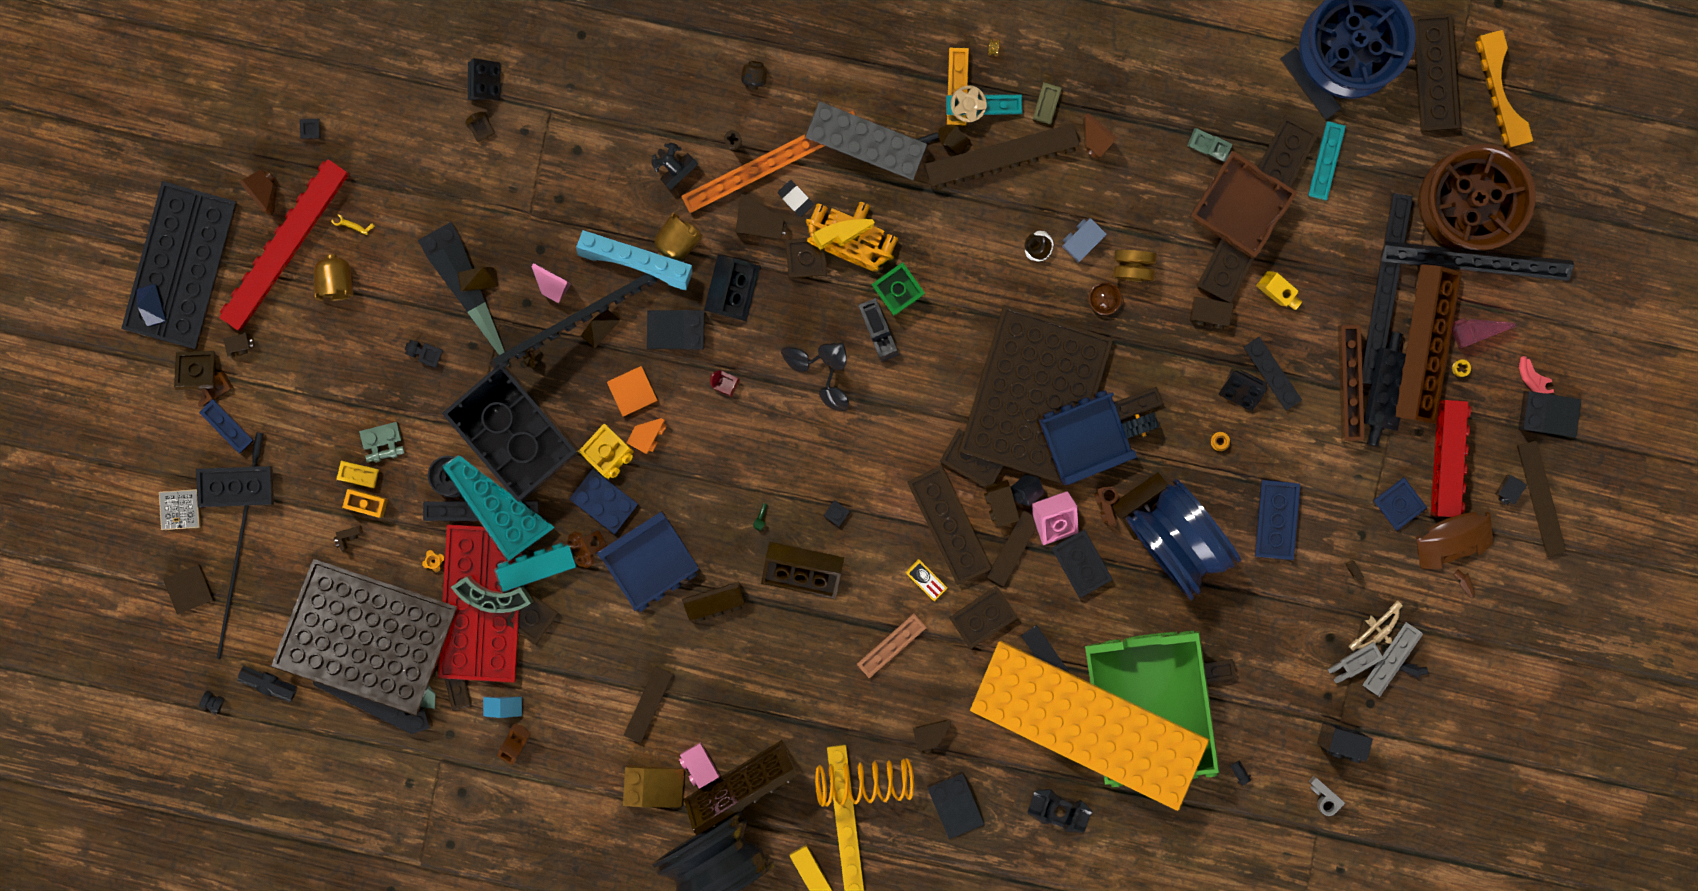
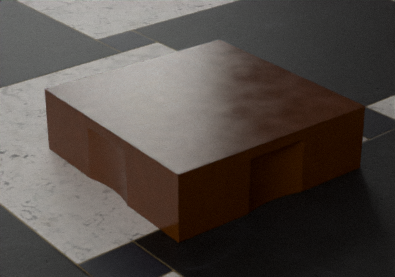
M1232 151L1188 218L1254 259L1268 240L1275 224L1284 215L1298 192L1275 177L1263 173L1256 165Z

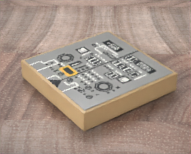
M197 489L159 492L161 530L201 527L200 507H197Z

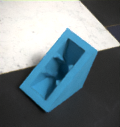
M483 697V716L496 718L522 716V697Z

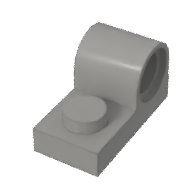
M1313 776L1308 781L1312 784L1310 788L1316 794H1323L1317 802V807L1324 815H1334L1345 804L1316 777ZM1326 801H1331V809L1327 811L1324 810V803Z

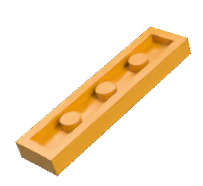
M949 48L948 95H953L957 89L967 86L969 48ZM947 115V125L966 126V122L959 120L955 115Z

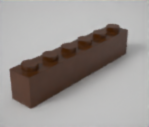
M1361 325L1338 326L1341 441L1364 440Z

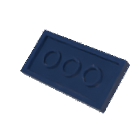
M1261 480L1255 557L1294 560L1300 483Z

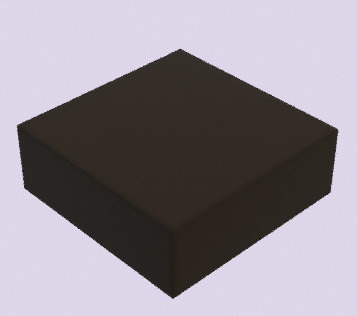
M1351 560L1346 563V567L1354 580L1359 581L1364 578L1355 561Z

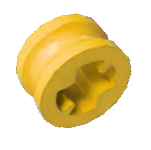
M1466 360L1456 361L1452 366L1453 374L1457 377L1467 376L1471 371L1470 363ZM1459 363L1466 366V369H1464L1465 373L1457 371Z

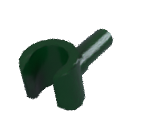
M763 503L760 513L753 523V527L758 531H761L766 524L761 520L767 508L765 503Z

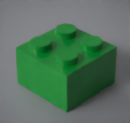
M903 262L871 284L893 317L925 295V292Z

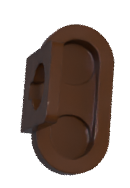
M598 530L585 537L579 532H573L568 536L567 545H569L576 556L577 564L584 568H589L594 564V553L607 547ZM593 537L599 540V547H591L590 542H592Z

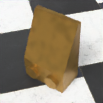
M627 765L625 767L623 806L682 807L684 769Z

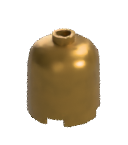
M672 213L656 235L654 243L660 251L659 255L681 261L696 246L703 235L699 234L700 232L688 221L683 223L679 219L680 216L678 214Z
M330 254L315 264L314 298L316 300L323 301V297H331V301L349 299V296L353 297L351 268L346 260L337 258L335 254Z

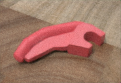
M1522 356L1519 363L1522 380L1532 392L1554 393L1553 389L1547 390L1545 387L1546 383L1552 382V379L1536 373L1530 359Z

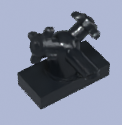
M670 142L669 144H664V147L668 148L667 152L663 149L658 150L657 153L661 158L657 159L656 154L652 156L651 164L655 172H659L660 166H665L668 171L660 180L671 190L698 163L689 153L678 160L674 154L677 150L681 151L682 148Z

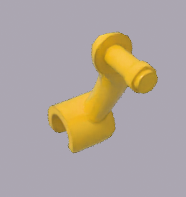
M337 214L341 219L339 223H335L333 219L331 220L336 226L345 225L365 235H368V231L374 228V225L370 224L364 229L356 223L345 220L339 214Z

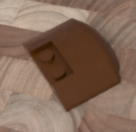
M1476 512L1457 515L1428 528L1429 533L1422 539L1420 535L1416 537L1420 567L1423 569H1442V564L1452 562L1461 557L1469 556L1476 552L1479 556L1493 544L1491 516L1489 512H1485V516H1478Z

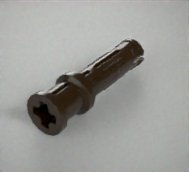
M730 130L725 134L724 142L729 149L737 151L741 148L742 138L737 131Z

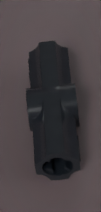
M245 665L238 675L237 681L254 687L256 691L265 695H273L288 702H292L297 692V686L280 680L276 675L260 672Z

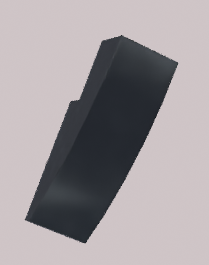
M874 298L859 304V309L880 361L884 362L899 356L877 299Z

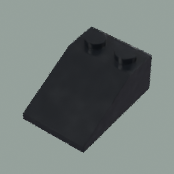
M647 310V349L704 350L705 311Z
M1524 391L1519 430L1576 438L1581 399Z
M962 771L927 785L929 794L949 839L984 825Z

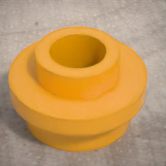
M1217 432L1211 437V446L1217 451H1224L1230 445V439L1226 433ZM1218 438L1223 439L1222 445L1217 444Z

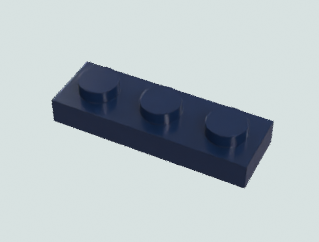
M214 399L199 412L239 454L254 441Z

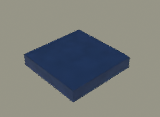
M1405 477L1401 478L1373 500L1396 531L1427 508Z

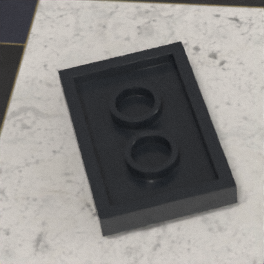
M1085 529L1051 548L1079 599L1113 580Z

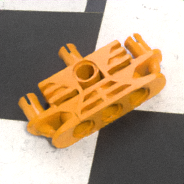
M859 202L853 217L832 208L825 225H823L821 222L828 208L823 206L821 212H819L822 204H816L811 219H806L810 233L807 241L811 245L818 247L812 238L814 232L834 223L865 219L870 206L866 204L862 211L864 203ZM873 226L841 247L837 241H834L825 247V251L868 270L877 272L880 265L894 258L891 254L898 238L894 236L890 243L892 235L887 234L880 250L878 246L885 231ZM872 257L878 258L875 263L871 261Z

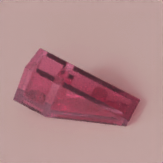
M1465 318L1454 322L1455 325L1452 326V333L1458 348H1464L1514 328L1516 324L1475 319L1466 321Z

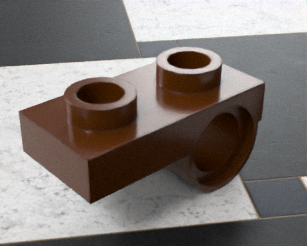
M1113 487L1096 489L1097 493L1094 494L1097 505L1101 504L1103 511L1100 512L1103 523L1107 522L1108 526L1116 524L1110 504L1117 501L1118 492ZM1106 490H1111L1114 494L1113 499L1110 501L1104 499V492Z

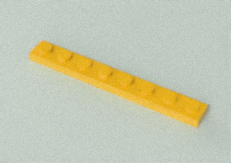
M846 745L827 747L829 765L832 764L834 766L835 789L839 800L842 802L845 792L843 766L845 763L848 764ZM849 774V786H850V790H851V782H850V774ZM833 795L844 890L864 891L853 802L847 796L846 802L843 805H839Z

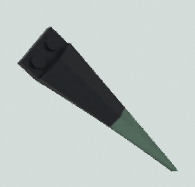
M450 222L419 239L418 242L428 260L499 355L504 353V348L481 290L464 292L460 290L457 273L471 270L472 266L462 239L453 223Z

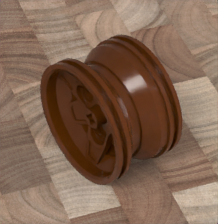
M1490 144L1471 145L1442 158L1428 171L1419 191V214L1427 232L1442 246L1488 251L1511 242L1527 227L1535 208V185L1526 165L1512 152ZM1475 164L1470 175L1464 173L1458 167ZM1494 170L1502 176L1506 183H1494ZM1461 180L1467 183L1466 190H1462L1459 187ZM1444 184L1450 193L1440 197ZM1493 190L1499 193L1498 200L1492 198L1491 193ZM1510 202V209L1505 219L1500 207ZM1468 213L1474 215L1475 220L1473 223L1467 221ZM1445 217H1456L1454 228ZM1480 225L1490 232L1487 235L1473 236Z

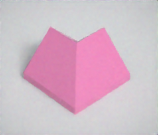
M533 263L532 269L541 294L559 303L571 283Z

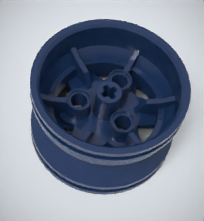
M1324 0L1307 18L1302 28L1299 40L1302 65L1310 79L1319 88L1333 96L1346 99L1369 96L1395 79L1408 65L1415 48V26L1410 12L1401 0ZM1357 8L1366 9L1374 14L1363 19ZM1337 12L1338 24L1326 23L1328 18ZM1349 19H1354L1357 23V26L1351 27L1349 25ZM1386 29H1388L1391 46L1380 38ZM1321 44L1330 47L1325 56L1322 53ZM1371 44H1376L1379 47V52L1372 51ZM1339 50H1343L1346 53V59L1339 57ZM1372 63L1384 65L1377 73L1372 75ZM1348 67L1351 77L1344 76L1338 72Z
M1175 478L1173 480L1174 485H1166V489L1160 493L1154 511L1150 513L1135 510L1132 512V518L1128 515L1125 519L1169 578L1189 600H1192L1194 598L1193 593L1197 595L1201 593L1202 576L1206 573L1225 572L1228 568L1232 569L1235 566L1234 561L1239 563L1242 560L1209 513L1193 494Z

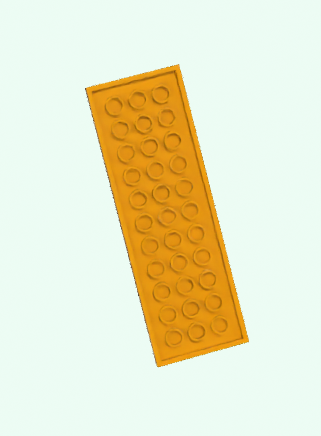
M1003 641L998 642L970 709L975 714L1177 811L1180 810L1210 741L1206 737Z

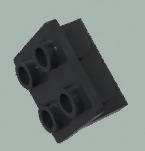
M476 58L468 62V100H500V62Z
M1233 366L1219 395L1245 409L1253 411L1267 391V382Z

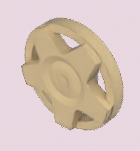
M963 86L957 89L951 98L953 114L964 122L978 120L983 116L987 107L984 94L974 86ZM964 89H970L967 94L962 91ZM955 98L959 101L957 106H955ZM981 110L979 115L976 116V111ZM965 113L967 118H964L959 114Z

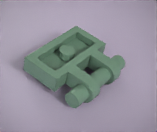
M398 422L359 431L364 450L372 449V454L365 456L367 463L373 461L375 463L381 462V459L396 458L398 455L405 453L403 446L396 448L395 442L402 441ZM388 444L389 450L379 452V446Z

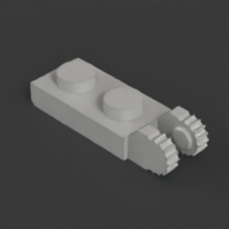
M1373 641L1340 660L1341 662L1336 663L1327 670L1329 673H1333L1344 666L1347 672L1338 675L1334 679L1337 684L1348 677L1355 676L1384 658Z

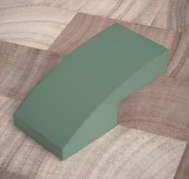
M1194 128L1187 144L1188 147L1223 162L1226 160L1233 145L1197 128Z

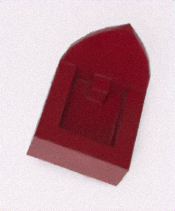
M721 370L714 371L710 375L712 388L732 397L740 379Z

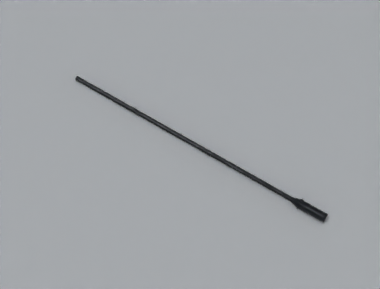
M256 432L253 453L251 454L252 467H256V463L259 457H261L260 452L264 433ZM249 505L244 507L218 647V659L221 658Z

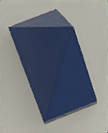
M156 284L137 289V307L146 325L151 326L165 322L166 318Z

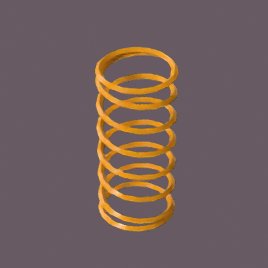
M907 758L901 760L903 789L900 797L897 796L894 790L893 769L890 760L887 761L889 786L886 798H883L878 785V765L876 761L872 763L874 790L871 799L868 798L865 791L864 771L861 762L858 763L860 787L857 800H854L850 790L848 764L845 763L843 766L845 792L842 802L839 800L835 789L834 766L832 764L829 765L831 785L827 803L825 772L821 765H818L816 768V793L819 805L822 807L829 806L833 795L839 805H843L846 802L847 796H849L854 804H857L861 800L862 793L868 803L874 801L876 794H878L883 802L890 798L891 792L897 801H901L904 795L908 800H911L913 797L914 775L911 762ZM907 764L910 774V795L907 790ZM820 772H821V776H822L823 795H822V792H821L820 782H819V773H820Z

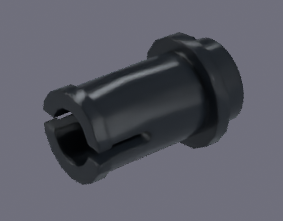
M1240 760L1230 765V768L1239 780L1238 784L1240 783L1243 786L1251 781V774L1248 775Z

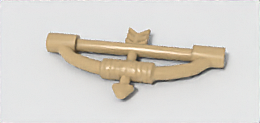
M1396 601L1389 608L1390 610L1377 622L1370 615V619L1365 620V622L1371 628L1359 639H1355L1348 647L1354 652L1356 649H1361L1373 641L1375 644L1379 643L1382 639L1386 640L1385 643L1391 644L1392 638H1388L1387 635L1392 631L1399 618V610L1402 604ZM1394 613L1395 615L1390 624L1381 630L1379 626ZM1375 629L1379 632L1370 642L1361 643Z

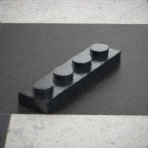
M1260 337L1255 338L1243 347L1285 411L1302 400Z

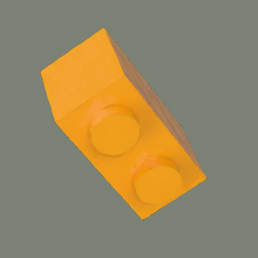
M347 489L342 508L382 518L388 499L354 489Z

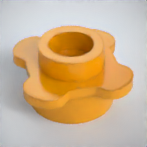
M432 550L427 551V557L422 563L423 567L433 569L434 572L440 571V565L444 561V556L442 554H435Z

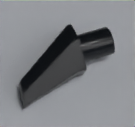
M1403 663L1399 669L1417 679L1419 675L1428 674L1427 667H1418L1417 664Z

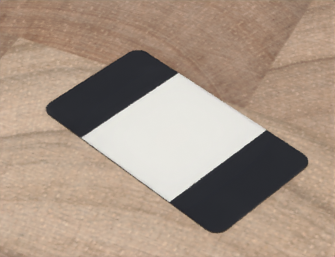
M792 180L788 181L778 191L780 197L799 217L803 216L814 205Z

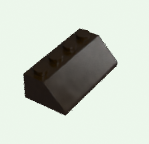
M769 542L761 584L836 599L845 557Z

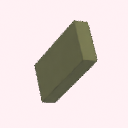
M1043 82L1032 120L1051 125L1061 87Z

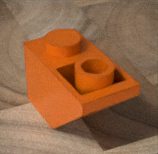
M660 418L635 426L627 444L646 454L649 451L653 452L658 443L655 441L658 434L662 435L667 426L664 424L666 420Z

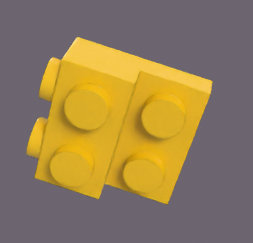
M603 424L580 449V454L607 479L616 477L620 472V466L623 463H629L633 458L632 453L634 452L606 424Z

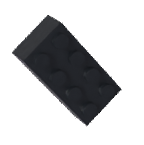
M1323 722L1317 744L1331 756L1342 758L1343 755V757L1350 761L1361 763V760L1367 761L1373 739L1360 731Z

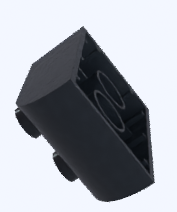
M507 367L493 369L442 413L517 502H523L581 452L530 391Z

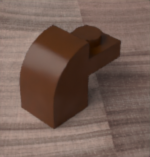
M514 723L496 756L513 766L529 740L531 732L524 726Z

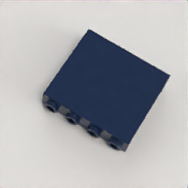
M1106 390L1095 394V398H1083L1075 406L1071 404L1061 407L1060 412L1054 413V411L1043 414L1044 418L1039 419L1063 485L1072 484L1137 457L1135 450H1131L1112 399L1113 392H1107Z
M663 511L597 553L627 597L633 610L639 609L640 612L650 606L648 604L649 601L653 599L658 601L666 596L664 593L666 590L671 588L674 591L682 585L680 581L685 578L689 581L697 576L698 573L696 571L700 569Z

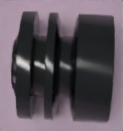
M446 455L432 462L427 474L428 482L434 491L444 497L462 496L455 484L449 480L448 474L442 467L454 458V456Z

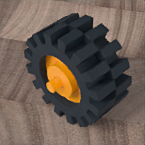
M1155 412L1142 417L1137 414L1135 415L1136 419L1122 424L1127 438L1142 434L1144 437L1146 436L1145 432L1160 427Z

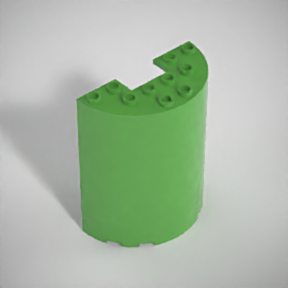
M1177 631L1125 638L1122 641L1115 639L1101 644L1095 643L1085 646L1091 684L1210 739L1193 779L1203 774H1206V777L1218 776L1217 773L1220 772L1200 631L1195 633L1194 631H1183L1178 634ZM1104 776L1105 785L1111 784V787L1123 786V784Z

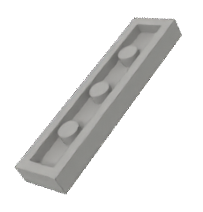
M1406 622L1384 653V659L1377 663L1363 686L1380 697L1423 633Z

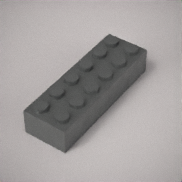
M820 101L816 105L804 136L911 180L914 179L927 146L926 143Z

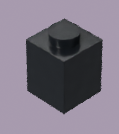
M1025 474L1011 486L1014 500L1019 504L1030 506L1045 493L1039 477Z
M1506 475L1495 495L1499 496L1498 500L1507 506L1509 503L1516 504L1527 484L1512 475Z

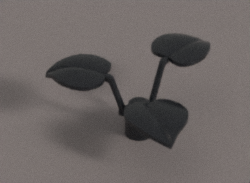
M843 342L821 345L818 348L819 355L809 360L808 354L801 349L793 347L781 349V354L786 363L792 369L799 372L808 371L809 364L814 363L820 358L826 365H830L831 370L826 388H821L819 391L820 398L831 409L837 411L848 410L849 400L847 395L839 388L830 387L834 369L842 370L847 364L846 349Z

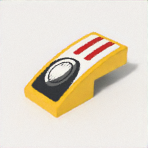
M919 559L905 572L933 601L947 589Z

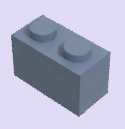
M1091 218L1088 221L1083 219L1076 226L1079 230L1074 235L1070 233L1063 240L1065 244L1062 247L1078 263L1106 235Z

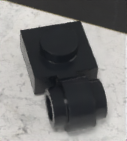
M414 340L406 343L404 349L406 350V355L416 358V355H420L419 362L437 368L443 349L424 343L421 349V343Z

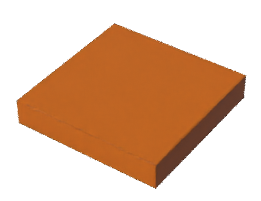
M642 366L607 382L623 417L658 401Z

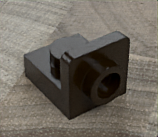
M361 526L336 532L334 537L336 547H340L341 551L346 550L345 538L347 537V541L359 538L358 534L363 533Z

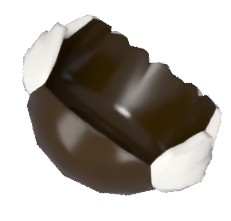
M1037 231L1029 235L1024 243L1027 258L1034 261L1046 260L1051 254L1054 245L1050 235L1045 231Z

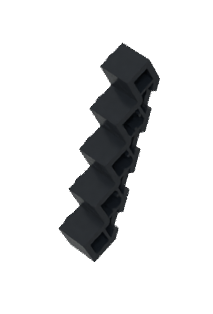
M313 681L314 686L410 734L429 729L433 726L427 708L419 710L418 715L415 716Z

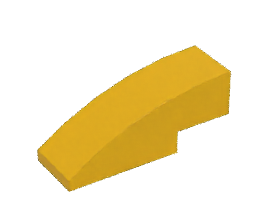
M855 219L834 223L814 232L812 238L820 250L834 241H837L841 247L871 229L875 222L873 219Z
M807 844L790 853V857L809 891H833Z

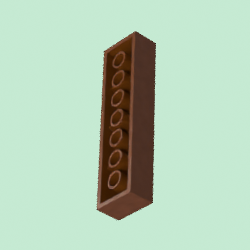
M1421 264L1418 274V287L1415 292V305L1412 311V322L1409 329L1405 364L1402 369V382L1399 387L1396 417L1436 424L1462 272L1442 266Z

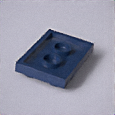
M594 469L591 470L570 497L572 502L613 534H616L638 505L637 502Z

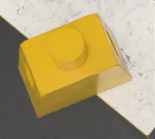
M1267 271L1256 285L1257 288L1279 305H1289L1296 310L1302 303L1296 297L1299 291L1276 272Z

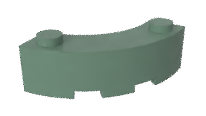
M471 575L451 587L467 604L491 613L516 611L534 602L524 586L507 592L493 591L481 586Z

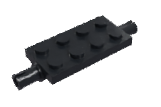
M1391 332L1389 347L1379 349L1364 423L1369 424V427H1371L1368 445L1379 447L1381 433L1384 428L1398 431L1401 418L1396 417V406L1403 376L1402 369L1406 354L1400 351L1404 335L1402 333Z

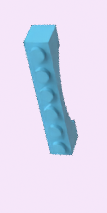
M584 230L576 246L577 255L593 261L601 260L625 265L655 276L668 283V285L687 290L693 274L692 265Z

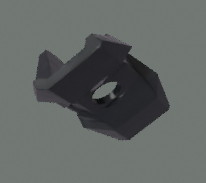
M1052 789L1035 790L1027 814L1042 824L1051 823L1063 827L1065 832L1084 833L1092 809L1082 800L1073 801L1056 795ZM1057 806L1065 808L1066 813L1064 816L1058 817L1055 815L1054 811Z

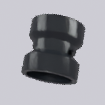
M207 690L200 701L199 708L203 710L208 709L217 716L224 704L225 698L214 696L212 692Z

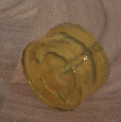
M990 38L989 56L991 54H994L996 57L998 56L1000 39L994 41L993 38Z

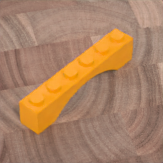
M1499 30L1481 35L1477 38L1475 45L1477 52L1481 53L1482 56L1480 62L1482 70L1486 71V86L1488 90L1491 89V104L1493 108H1496V122L1498 127L1501 126L1503 133L1501 134V141L1503 145H1506L1507 149L1533 141L1528 122L1521 118L1511 107L1503 90L1501 79L1502 64L1508 49L1504 32Z

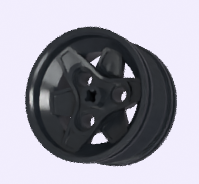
M741 811L730 815L724 822L715 824L706 833H700L686 840L653 862L652 866L653 868H659L656 871L659 876L674 878L677 883L676 891H740L771 870L775 864L773 861L768 862L770 856L765 853L763 848L750 841L747 842L744 834L748 819L747 817L742 818L744 812Z

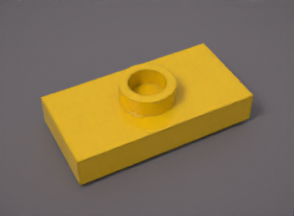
M341 461L337 480L375 488L379 469Z

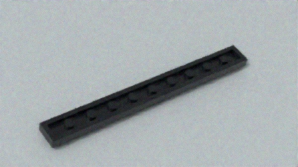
M1392 194L1384 241L1405 243L1413 196ZM1380 261L1362 362L1363 383L1372 384L1379 349H1386L1401 263Z
M1384 241L1380 256L1383 262L1433 265L1451 269L1567 281L1570 280L1574 263L1571 260Z
M648 273L493 358L490 364L493 369L497 367L502 369L510 364L509 360L515 357L517 360L527 355V350L531 348L536 350L544 345L543 342L547 339L550 341L555 340L563 330L569 332L576 328V323L581 320L585 323L593 318L592 314L596 312L601 314L607 311L610 304L615 303L617 305L623 302L628 294L636 295L642 291L641 287L646 284L648 287L658 282L657 277Z

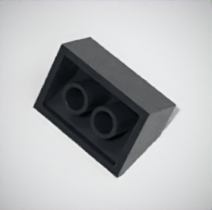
M718 255L704 311L747 321L760 266L733 257Z

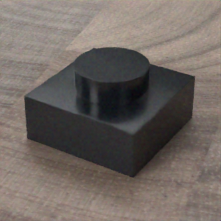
M299 119L300 139L321 138L320 119Z
M834 500L824 514V517L840 526L850 510Z

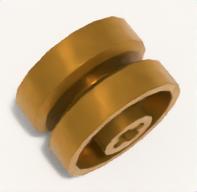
M1115 250L1114 260L1126 265L1115 266L1112 277L1134 282L1155 281V270L1144 266L1156 264L1157 254L1136 250Z

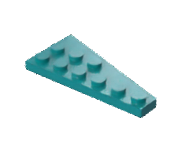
M457 455L442 466L507 561L555 528L530 510L525 504L517 502L509 492L481 473L460 455Z

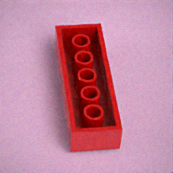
M1440 400L1436 421L1430 512L1432 516L1454 517L1463 514L1465 510L1462 494L1466 492V483H1463V478L1467 474V464H1464L1465 456L1468 455L1466 437L1469 436L1470 426L1467 425V417L1471 415V406H1468L1467 401Z

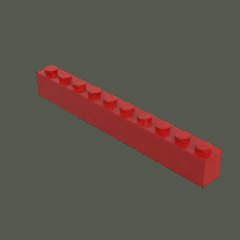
M328 159L320 164L317 176L309 180L306 192H302L298 196L295 208H291L287 212L284 224H280L274 232L276 235L273 240H269L263 248L265 250L261 257L258 256L252 264L254 266L253 269L243 276L241 280L243 282L239 288H235L231 294V301L228 304H224L221 308L219 318L236 330L242 331L350 175V173Z

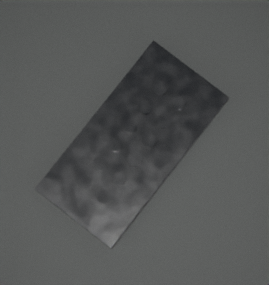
M161 182L121 329L197 349L237 201L168 182ZM156 284L166 321L147 326L137 307V289Z

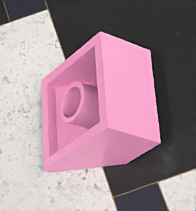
M1068 491L1032 503L1033 518L1043 545L1078 533L1077 505Z

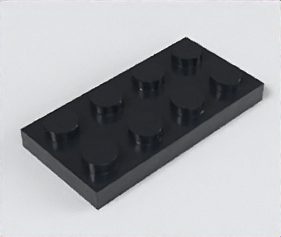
M273 466L196 469L197 507L274 504Z

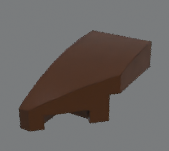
M224 371L215 375L214 388L201 389L202 395L201 400L198 402L199 407L208 404L212 399L215 400L233 388Z

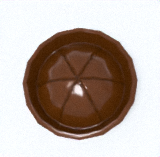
M1100 282L1091 289L1089 303L1095 312L1101 315H1109L1119 309L1122 303V294L1115 284Z

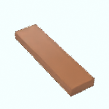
M913 613L862 658L857 665L868 678L872 677L927 627Z

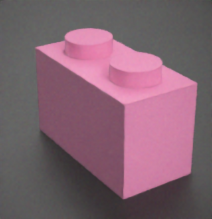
M701 742L680 754L681 759L679 761L684 769L688 768L691 774L689 779L693 786L697 785L698 788H701L719 778L720 774Z

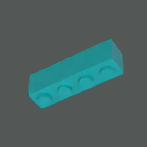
M563 542L553 545L551 550L545 551V549L535 551L533 556L527 557V555L515 558L516 561L509 564L508 561L497 564L498 568L494 569L500 591L504 592L575 568L576 565L569 545H563Z

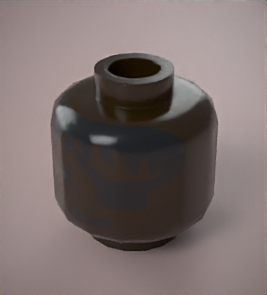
M749 61V63L743 66L741 81L747 85L746 88L758 90V87L765 85L768 70L764 63Z

